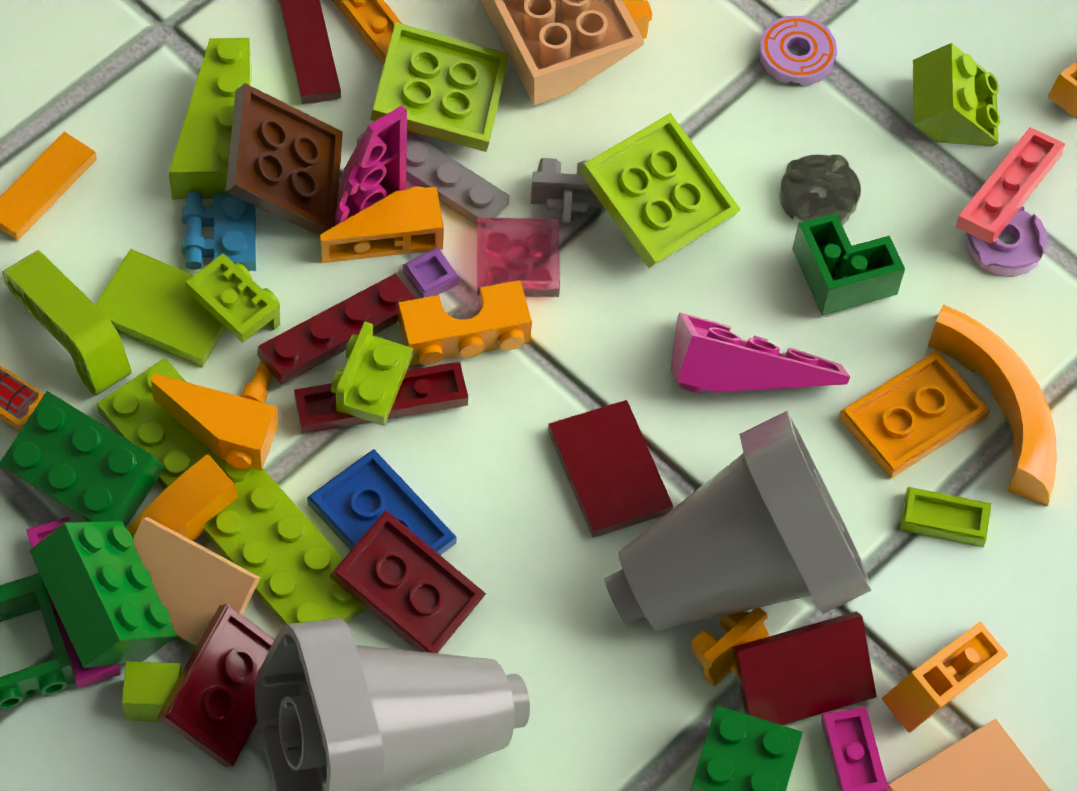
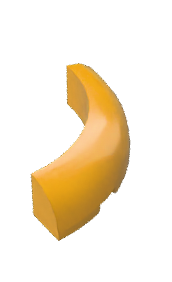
M943 304L928 347L951 357L969 371H976L992 388L991 394L999 405L1005 419L1009 420L1013 434V466L1007 491L1048 506L1056 473V434L1053 418L1039 383L1024 361L997 334L963 312Z

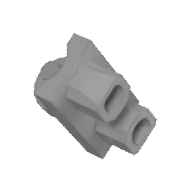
M540 159L537 172L533 171L530 204L547 205V210L562 211V223H570L571 212L587 213V207L603 208L602 203L578 171L587 161L583 160L577 163V174L561 173V162L557 159Z

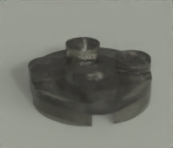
M838 154L830 156L808 155L792 160L786 167L779 190L782 208L792 219L796 216L799 220L806 221L837 213L842 225L856 211L861 196V186L856 173L849 167L847 159ZM814 187H823L828 191L825 198H820L818 193H811L810 190L814 189Z

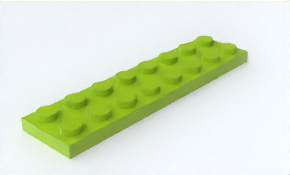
M163 358L96 403L98 413L116 433L151 453L166 466L157 479L164 489L206 454H209L234 482L239 498L207 521L203 534L225 559L260 577L254 593L282 625L341 618L346 623H349L367 609L329 577L343 560L342 556L264 468L261 471L254 468L239 469L231 466L225 460L217 457L154 402L151 386L153 373L185 381L166 358Z

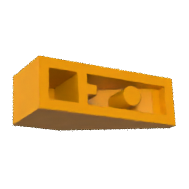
M416 186L407 190L395 191L320 234L321 262L329 263L426 252L437 247L443 250L444 225L437 187L423 188Z
M153 373L151 386L155 403L221 460H225L235 468H254L262 471L278 429L276 406Z
M980 621L912 671L881 699L910 733L1004 660L1008 654Z

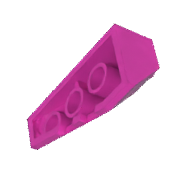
M403 105L368 125L344 167L335 215V226L395 191L406 190L407 110Z
M680 312L678 314L671 372L679 386L689 392L702 394L704 389L713 392L846 385L849 382L850 375L842 364L794 348H788L786 354L779 352L780 348L768 342V339L754 335L753 338H749L746 341L730 332V326Z

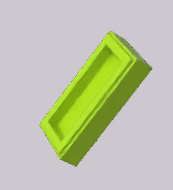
M907 487L899 530L984 547L987 540L992 503Z

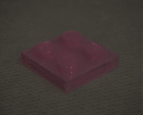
M477 218V296L480 295V287L521 280L525 297H559V219Z

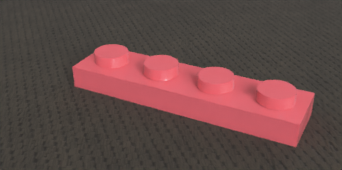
M1029 127L959 214L956 228L992 245L1062 156L1065 143Z

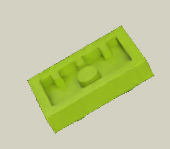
M223 253L186 281V291L242 343L266 324L272 330L280 326V302L275 294L268 288L262 289L252 280L249 271L241 263L236 262L234 264Z
M364 322L359 335L352 334L346 350L348 362L345 369L338 368L332 381L331 393L336 394V411L385 426L412 360L413 348L373 336V324Z

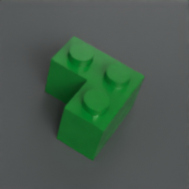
M837 213L798 223L792 250L821 315L898 294L905 267L890 235L851 245Z

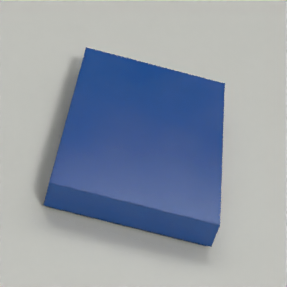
M372 449L307 497L308 505L350 551L385 510L439 555H442L454 546L457 541L456 535L375 449Z

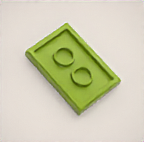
M131 248L95 304L110 319L116 330L202 367L226 329L223 324L186 291V281L193 277V274Z

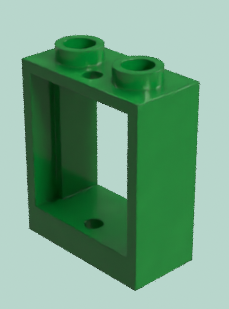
M40 573L0 585V622L40 610L56 659L1 676V710L14 708L21 704L24 699L39 694L46 696L57 694L63 691L67 685L75 683L71 663Z

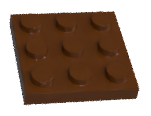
M244 83L235 91L225 192L320 236V234L335 226L343 131Z

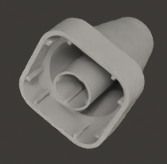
M787 411L740 433L743 453L618 552L622 570L605 577L604 581L618 614L627 626L646 617L655 631H660L808 596L813 597L819 610L824 614L872 591L862 560L798 429Z
M341 618L283 625L257 673L255 682L257 724L275 791H401L506 748L512 739L513 730L525 727L530 715L529 695L524 680L518 674L506 675L502 666L496 660L356 645L349 626Z

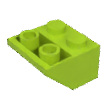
M952 42L913 59L914 125L940 143L994 146L999 143L998 126L1000 125V116L997 108L999 84L991 72H987L969 54H965Z

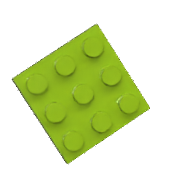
M395 22L370 120L376 121L403 105L407 110L408 131L486 152L490 143L509 54Z
M671 113L585 162L578 169L581 176L649 269L733 218L741 210Z

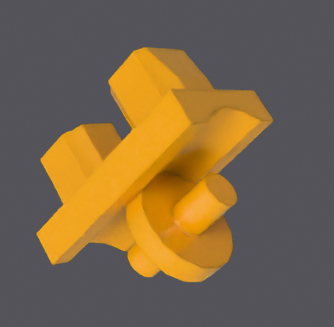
M756 608L751 612L743 611L721 616L720 628L727 633L720 640L708 630L702 631L692 640V654L703 665L705 680L715 687L731 671L738 676L732 647L769 637L764 624L768 617L764 610Z

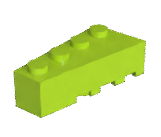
M209 38L169 170L172 200L186 199V194L190 192L200 193L202 199H214V194L227 193L225 191L235 91L244 83L252 86L250 38Z

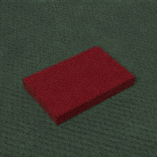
M627 400L548 423V433L592 538L664 516L673 509L674 506Z
M387 510L382 513L329 576L419 652L438 653L486 595L483 590Z
M229 604L220 605L159 712L157 719L224 767L234 766L257 723L255 682L257 673L274 638Z
M857 611L732 647L745 714L784 725L877 697L863 616Z

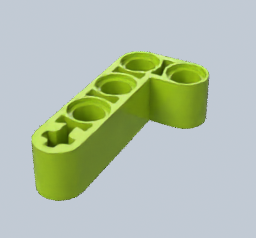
M36 250L2 271L1 274L4 282L16 300L70 353L79 377L93 395L100 394L132 373L120 336L110 319L42 252Z

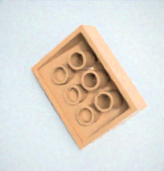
M480 0L506 52L509 54V58L533 105L571 93L644 45V39L623 0Z

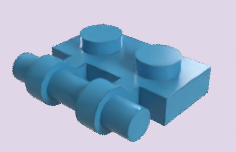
M190 192L186 194V205L182 207L181 218L182 223L186 225L185 236L181 240V252L185 256L186 268L191 270L199 269L202 266V258H214L215 260L223 253L234 264L239 262L248 271H256V206L229 193L214 194V207H204L200 193ZM214 226V238L205 239L202 237V227Z

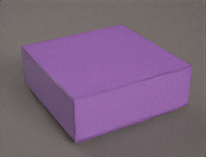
M438 247L403 264V273L420 298L436 296L459 285V276Z

